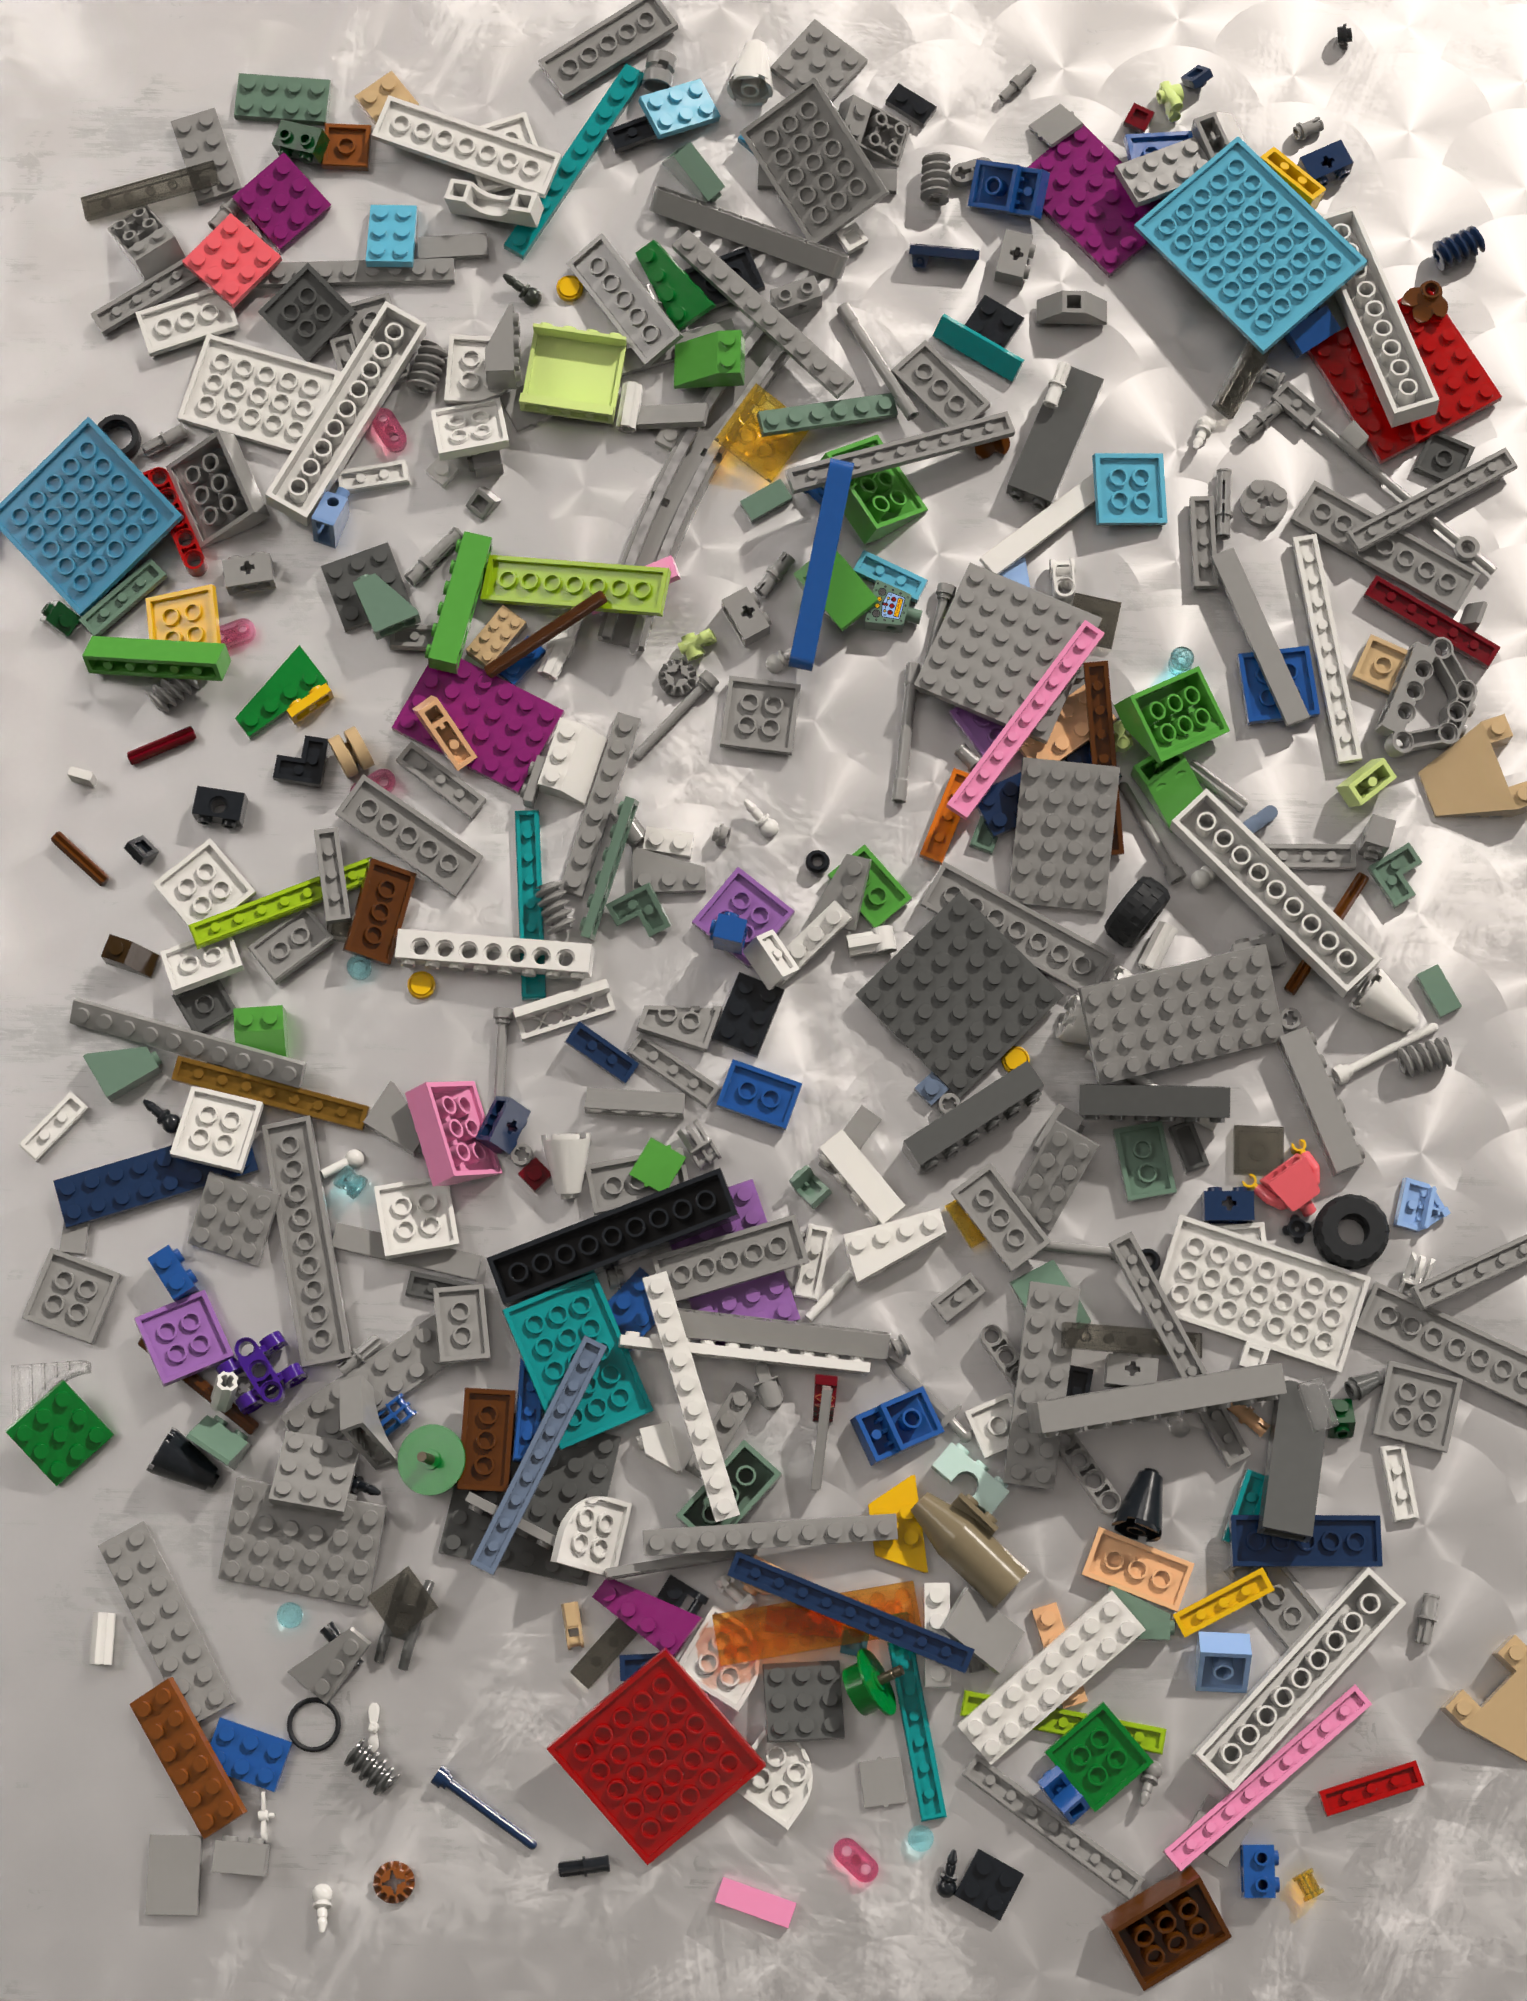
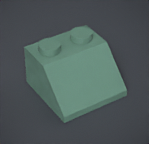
M206 1415L188 1433L186 1438L235 1470L252 1446L247 1442L249 1436L238 1429L232 1432L226 1428L228 1422L217 1415L214 1418Z

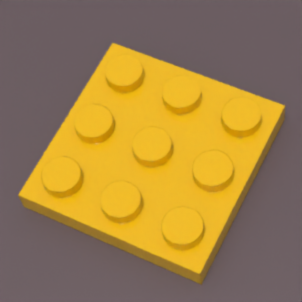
M213 584L145 598L149 639L221 643L216 587Z

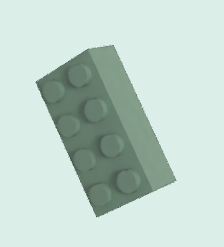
M743 1440L724 1461L740 1515L715 1523L703 1485L677 1513L676 1518L686 1527L740 1524L782 1477V1473L748 1442Z

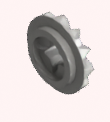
M672 658L671 661L663 664L659 671L658 679L661 688L666 693L672 696H683L694 688L697 675L691 663L683 659L675 660ZM680 669L681 676L684 679H679L676 685H674V677L670 675H675Z

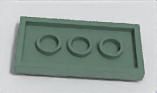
M239 73L234 118L236 120L280 123L282 119L304 125L325 126L328 118L331 80Z

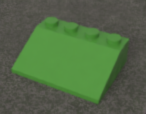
M874 435L824 454L821 460L884 443L878 435ZM895 467L851 479L844 515L865 545L885 537L926 513L928 509L900 467Z
M1199 666L1131 695L1114 705L1124 728L1158 763L1230 731Z

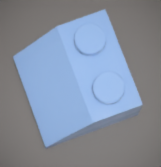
M1198 1631L1195 1670L1196 1691L1247 1693L1252 1658L1250 1634Z

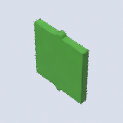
M650 1138L629 1175L644 1183L646 1188L651 1187L659 1192L670 1187L686 1157L672 1150L670 1145L665 1146L657 1140Z

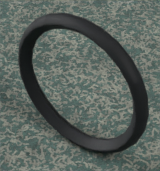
M318 1697L301 1700L292 1708L287 1719L289 1738L294 1745L303 1751H323L336 1741L340 1733L341 1719L337 1709L332 1703L328 1702L325 1704ZM315 1702L327 1706L334 1714L336 1726L333 1736L328 1742L318 1747L303 1745L294 1736L292 1730L293 1717L303 1705Z

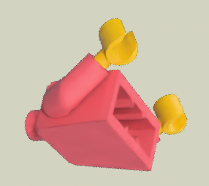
M1299 1139L1298 1143L1302 1149L1295 1148L1292 1143L1290 1151L1293 1156L1260 1179L1261 1184H1257L1255 1175L1248 1174L1254 1183L1247 1185L1242 1181V1185L1248 1191L1254 1190V1194L1269 1206L1278 1210L1286 1209L1291 1212L1300 1209L1303 1216L1307 1217L1317 1210L1311 1199L1320 1193L1318 1186L1320 1184V1166L1312 1154L1305 1150L1306 1141Z

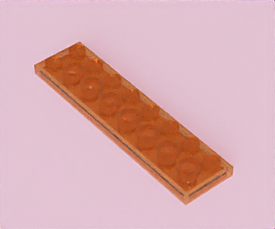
M913 1581L840 1593L922 1627ZM792 1602L712 1615L720 1667L879 1640L877 1637Z

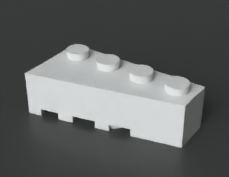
M934 1209L844 1234L843 1242L856 1287L884 1272L889 1267L900 1263L912 1254L944 1238L946 1229L940 1209Z

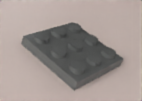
M309 263L258 311L306 362H309L330 342L329 339H333L358 314Z
M388 542L321 566L345 633L370 624L353 585V582L362 575H372L375 573L411 604Z
M839 1660L769 1663L762 1665L767 1743L845 1738Z

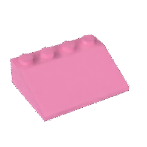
M475 1081L425 1082L405 1093L433 1186L453 1185L502 1174L497 1153L475 1139L485 1119Z

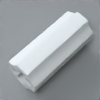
M628 381L622 385L616 429L623 433L637 431V420L643 395V385L637 382Z
M1159 921L1137 965L1145 971L1159 969L1178 930L1166 922Z
M223 1371L216 1377L210 1407L215 1412L222 1411L225 1413L232 1407L238 1388V1377L233 1372Z
M93 1612L90 1665H112L115 1613Z

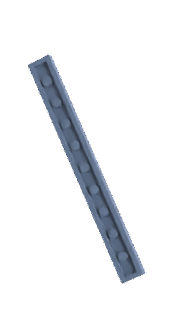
M584 1336L470 1565L494 1576L607 1350V1346Z

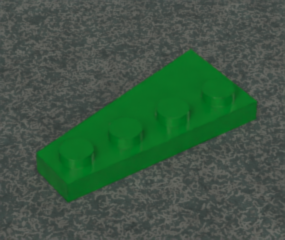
M652 240L635 253L659 300L662 302L669 319L680 332L716 307L657 241Z
M299 645L235 719L249 739H251L286 715V710L293 701L297 699L302 700L309 695V691L317 685L322 686L325 683L328 685V682Z

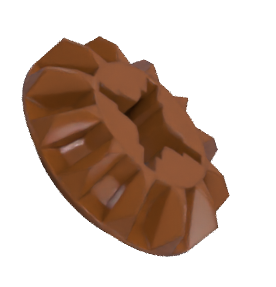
M387 1862L381 1865L374 1875V1890L377 1896L386 1903L395 1904L403 1902L413 1892L415 1885L414 1874L402 1862ZM391 1871H393L396 1879H405V1882L397 1885L396 1894H394L392 1886L383 1885V1883L391 1879Z

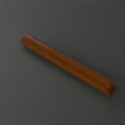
M601 590L597 591L484 667L486 674L490 678H494L607 603L608 600Z
M1361 872L1357 873L1333 911L1341 920L1345 918L1369 880V877ZM1303 959L1284 987V990L1291 995L1297 993L1312 969Z
M141 1337L138 1345L148 1353ZM198 1373L182 1379L184 1383L211 1404L213 1385ZM234 1402L231 1409L225 1413L222 1412L249 1435H252L259 1427V1422L249 1414L244 1415L241 1413Z

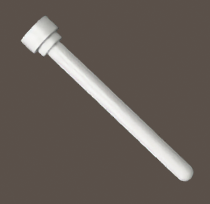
M1431 1023L1350 1065L1339 1064L1331 1069L1333 1078L1339 1086L1348 1083L1354 1073L1397 1052L1398 1048H1405L1435 1033L1438 1030V1025Z

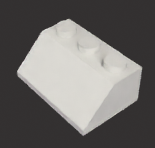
M560 717L537 783L539 792L585 805L607 738L584 724Z

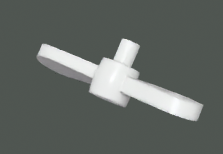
M372 1703L368 1708L370 1720L368 1726L370 1732L368 1745L371 1744L373 1746L370 1751L372 1753L376 1752L379 1748L377 1732L379 1731L380 1707L377 1703Z
M261 1791L262 1811H258V1821L261 1822V1838L264 1841H268L267 1821H269V1818H275V1813H269L266 1810V1792Z

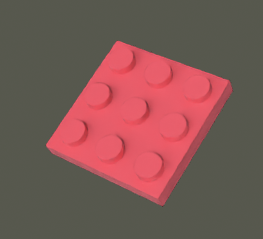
M230 213L182 263L231 307L235 308L282 261V257Z

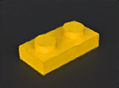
M326 683L322 686H315L309 691V695L302 700L297 699L289 705V708L286 710L289 718L294 724H297L333 699L332 690Z

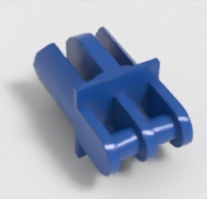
M402 1393L388 1404L386 1403V1407L378 1412L379 1419L390 1413L380 1421L383 1429L396 1421L384 1431L387 1437L399 1427H404V1424L418 1413L409 1407L411 1404L410 1402H405ZM397 1403L400 1408L393 1412L391 1407ZM404 1411L407 1416L400 1421L397 1416Z

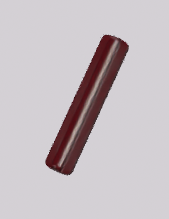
M191 726L127 752L128 760L131 765H135L195 740L196 734Z

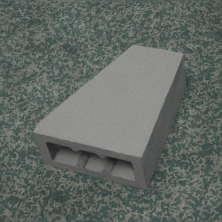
M390 1081L363 1123L373 1132L416 1157L418 1153L422 1154V1148L408 1103L395 1083Z

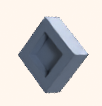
M931 1072L914 1090L932 1107L943 1094L949 1091V1088Z

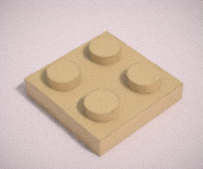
M392 70L355 95V101L375 125L388 95L419 105Z
M1371 634L1351 679L1389 695L1408 650Z

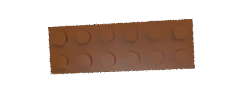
M173 1677L166 1679L129 1704L203 1839L210 1837L248 1812Z

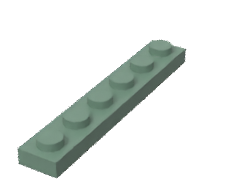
M886 393L758 411L757 419L761 435L765 437L892 419L897 417L898 411L893 395Z
M625 796V800L621 801L618 806L617 815H619L617 824H613L610 831V838L612 840L609 848L606 847L603 852L602 861H604L602 870L597 872L594 882L597 886L594 894H590L587 902L589 911L587 917H583L580 923L579 930L582 931L580 936L595 940L639 805V801L634 798Z

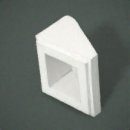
M1354 420L1340 435L1358 451L1366 446L1369 439L1366 432Z

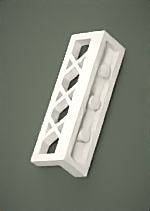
M607 979L513 1008L523 1041L575 1025L579 1021L584 1022L616 1011ZM606 995L609 1007L599 1010L592 1006L595 998ZM580 1004L586 1007L583 1015L575 1017L569 1014L572 1005ZM556 1011L563 1015L559 1023L553 1025L545 1021L550 1012ZM532 1018L540 1022L535 1031L525 1033L522 1021Z

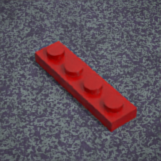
M1414 1760L1317 1792L1325 1816L1328 1817L1424 1786V1782L1417 1762Z

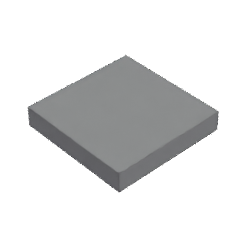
M1208 1795L1188 1829L1220 1801ZM1243 1817L1203 1853L1227 1868L1253 1822Z

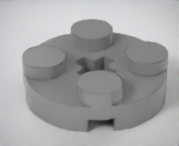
M1254 480L1245 488L1240 499V510H1242L1246 521L1259 528H1267L1275 523H1279L1284 518L1288 508L1286 490L1268 480ZM1259 500H1267L1270 506H1266L1265 509L1260 508Z

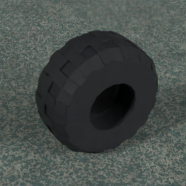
M1141 877L1104 925L1106 934L1121 946L1132 948L1147 932L1171 898L1168 889L1152 877Z
M1346 1194L1330 1200L1319 1211L1313 1225V1240L1319 1254L1329 1264L1348 1270H1357L1372 1264L1382 1255L1389 1240L1390 1230L1387 1217L1378 1204L1362 1195ZM1350 1219L1359 1223L1364 1231L1363 1243L1351 1245L1344 1242L1338 1233L1339 1222Z

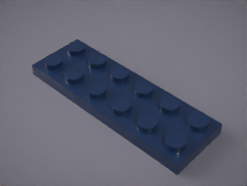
M1090 741L1063 761L1092 764ZM1021 772L994 784L976 807L993 839L1016 828ZM1119 773V780H1121L1122 775Z
M1229 1515L1231 1567L1383 1566L1380 1515H1315L1313 1537L1307 1543L1257 1533L1259 1515Z

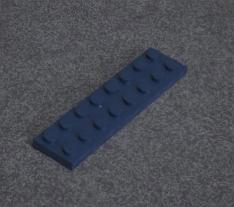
M171 1145L53 1180L65 1226L70 1228L83 1223H90L204 1189L209 1172H215L233 1179L257 1173L259 1168L253 1147L251 1145L242 1174L171 1157Z

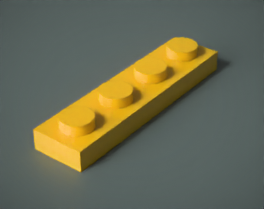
M1263 1567L1172 1615L1183 1636L1187 1637L1269 1594L1275 1589Z

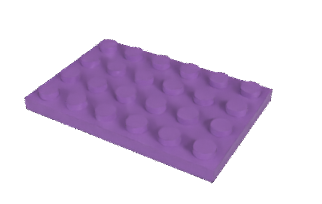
M753 1179L729 1187L740 1219L670 1245L672 1251L767 1223ZM784 1271L688 1299L692 1310L788 1321L801 1320ZM716 1341L715 1345L725 1346L726 1342Z

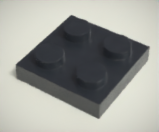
M984 295L965 323V326L1006 349L1025 318Z
M977 1849L954 1896L1000 1921L1024 1874L984 1851Z

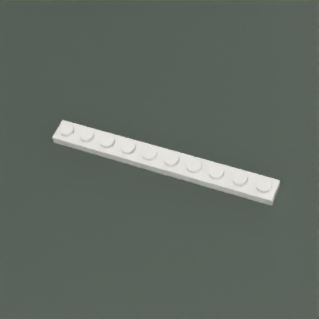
M1317 534L1293 537L1292 544L1337 765L1362 761L1363 757Z
M667 1271L642 1278L715 1523L739 1516V1509Z
M626 1331L625 1335H620L619 1348L664 1352L659 1334H651L650 1338L640 1337L641 1333ZM687 1338L692 1356L753 1363L763 1362L771 1365L861 1375L870 1373L871 1362H864L865 1358L850 1356L849 1360L840 1359V1355L825 1354V1357H817L815 1352L800 1351L799 1355L791 1354L790 1349L775 1348V1352L765 1351V1347L759 1345H750V1349L740 1348L739 1343L726 1342L725 1346L715 1345L716 1341L700 1340V1343L690 1342L691 1339Z

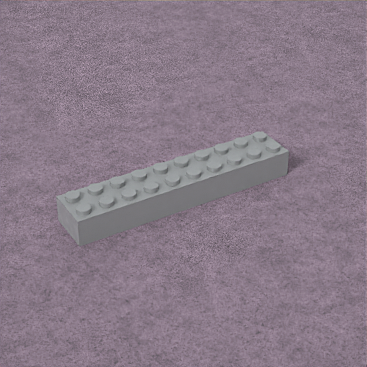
M1268 1363L1026 1403L1030 1433H1038L1039 1438L1060 1436V1430H1063V1434L1084 1432L1085 1426L1088 1429L1094 1430L1108 1428L1109 1422H1112V1425L1133 1424V1418H1136V1421L1157 1420L1158 1414L1161 1417L1183 1415L1182 1410L1185 1413L1206 1412V1406L1209 1409L1230 1408L1231 1402H1233L1234 1406L1254 1404L1255 1398H1257V1402L1280 1399L1279 1394H1285L1287 1390L1282 1363Z

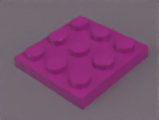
M282 153L232 196V200L251 219L279 252L331 208L329 201L285 153Z

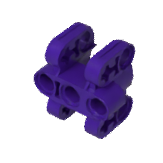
M275 1331L264 1337L259 1342L260 1347L249 1337L239 1339L234 1349L238 1359L235 1357L231 1358L216 1368L218 1374L225 1371L233 1372L238 1376L245 1372L254 1388L235 1400V1403L244 1415L251 1414L264 1405L263 1400L270 1405L280 1404L285 1398V1387L288 1389L293 1388L308 1377L299 1363H294L281 1372L276 1373L268 1358H272L271 1355L284 1346H288L280 1331ZM247 1344L253 1345V1352L243 1356L241 1353L242 1348ZM260 1365L266 1366L265 1375L260 1378L255 1377V1368Z

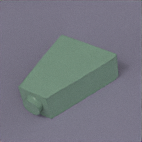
M691 142L678 148L662 162L664 167L696 199L703 202L710 201L712 204L722 196L720 191L725 185Z
M375 573L372 575H362L353 582L356 594L377 640L421 622L418 610Z
M147 1046L87 1053L83 1056L110 1102L162 1073L159 1067L162 1064L161 1059L156 1051L151 1053Z
M1115 1586L1107 1588V1593L1112 1590L1146 1629L1135 1640L1169 1641L1170 1636H1174L1175 1621L1170 1620L1169 1613Z

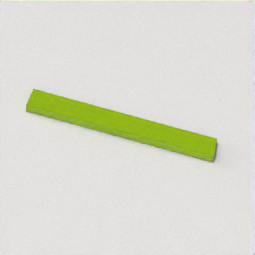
M372 857L344 866L347 893L361 888L369 859ZM320 876L188 925L197 949L322 903L323 895Z
M964 1690L960 1716L966 1717L990 1695ZM1056 1708L1032 1730L1064 1735L1087 1714ZM1119 1720L1145 1752L1163 1754L1166 1729Z

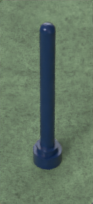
M442 1765L430 1783L437 1788L442 1787L452 1791L527 1848L533 1850L537 1847L536 1840L452 1779L453 1776L450 1774L451 1771Z

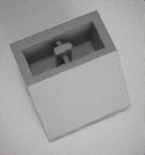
M1212 112L1193 120L1191 127L1193 137L1196 138L1209 160L1237 136L1246 143L1233 114Z

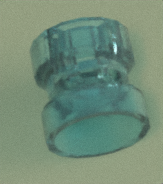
M1183 646L1175 648L1168 661V669L1171 674L1177 676L1191 670L1194 662L1193 652Z
M346 1165L338 1173L333 1184L339 1189L343 1188L346 1190V1194L355 1199L366 1186L368 1179L363 1175H357L351 1166Z

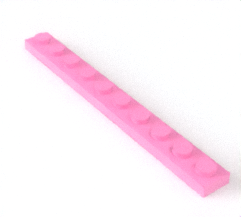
M1084 620L949 800L946 806L948 809L964 820L969 818L1102 640L1105 634L1103 631Z
M1356 1684L1353 1685L1246 1778L1234 1791H1231L1169 1845L1163 1853L1177 1870L1181 1872L1369 1708L1372 1703Z

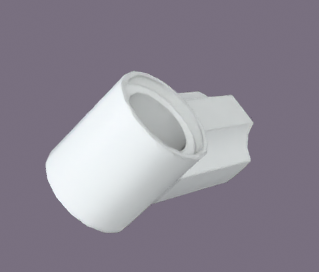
M891 925L878 926L869 932L846 935L850 957L871 953L885 955L897 950Z

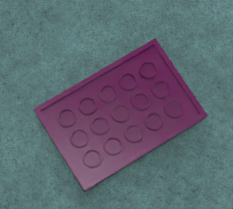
M1084 125L1053 148L1050 147L1028 168L1043 169L1050 173L1043 213L1110 277L1149 244L1134 229V224L1157 206L1161 200L1158 199L1136 208L1114 172L1115 166L1123 162Z
M461 658L457 674L429 668V664L427 665L395 720L392 730L446 757L412 710L431 695L437 697L477 756L476 759L464 767L519 795L524 783H526L530 776L528 775L530 763L536 761L537 755L541 756L556 730L560 717L562 718L565 712L497 676L490 678L484 669Z

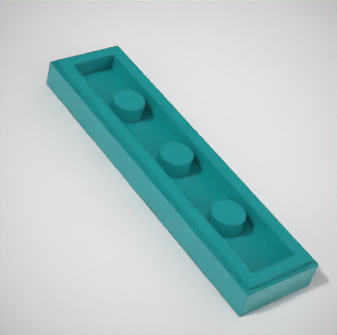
M946 314L942 315L933 333V336L1011 382L1016 379L1025 361Z

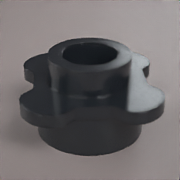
M1294 1214L1290 1217L1288 1225L1283 1226L1282 1233L1293 1238L1294 1243L1301 1244L1306 1233L1311 1232L1312 1226L1301 1219L1299 1215Z

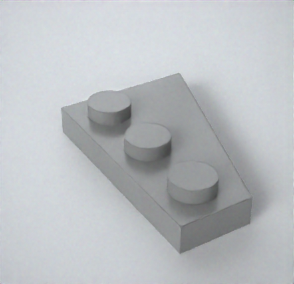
M632 846L633 890L650 882L656 894L706 893L704 866Z
M846 854L808 920H815L835 900L853 918L843 928L856 931L872 859Z
M645 1005L637 1025V1031L707 1053L722 1006H713V1008H700V1006L675 1008V1006Z
M351 1627L287 1671V1673L327 1704L372 1642L354 1627Z

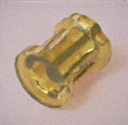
M1313 1868L1292 1878L1294 1882L1298 1883L1304 1895V1902L1325 1892L1323 1888L1319 1887L1313 1876Z

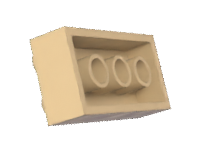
M502 605L466 648L467 655L485 667L508 651L527 628L526 621Z

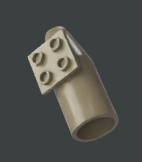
M927 1492L910 1511L938 1555L988 1603L996 1608L1029 1570L992 1536L999 1528L996 1526L998 1521L988 1511L983 1513L977 1507L979 1505L977 1500L969 1493L965 1496L961 1492L950 1505Z

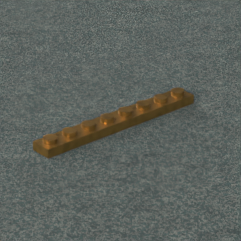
M179 1055L171 1078L176 1082L261 1101L266 1106L304 1116L310 1115L315 1119L360 1131L364 1129L365 1124L363 1121L367 1117L370 1108L359 1103L293 1087Z

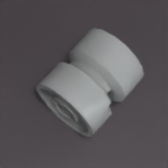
M665 50L649 51L642 81L643 87L651 92L672 87V74L675 71L676 56Z

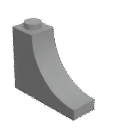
M362 1374L340 1381V1431L375 1470L398 1463V1453L389 1442L379 1419L374 1398V1387Z

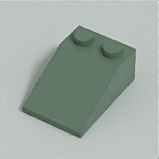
M1054 1260L1009 1282L1025 1312L1030 1281L1071 1287ZM1080 1300L1078 1303L1075 1333L1091 1323Z

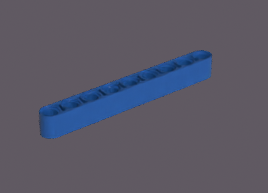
M830 458L788 667L812 671L854 467L852 462Z

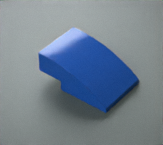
M977 159L967 206L1003 214L1041 219L1050 173L1043 169Z
M924 1386L884 1402L873 1409L856 1415L850 1420L871 1466L945 1432Z

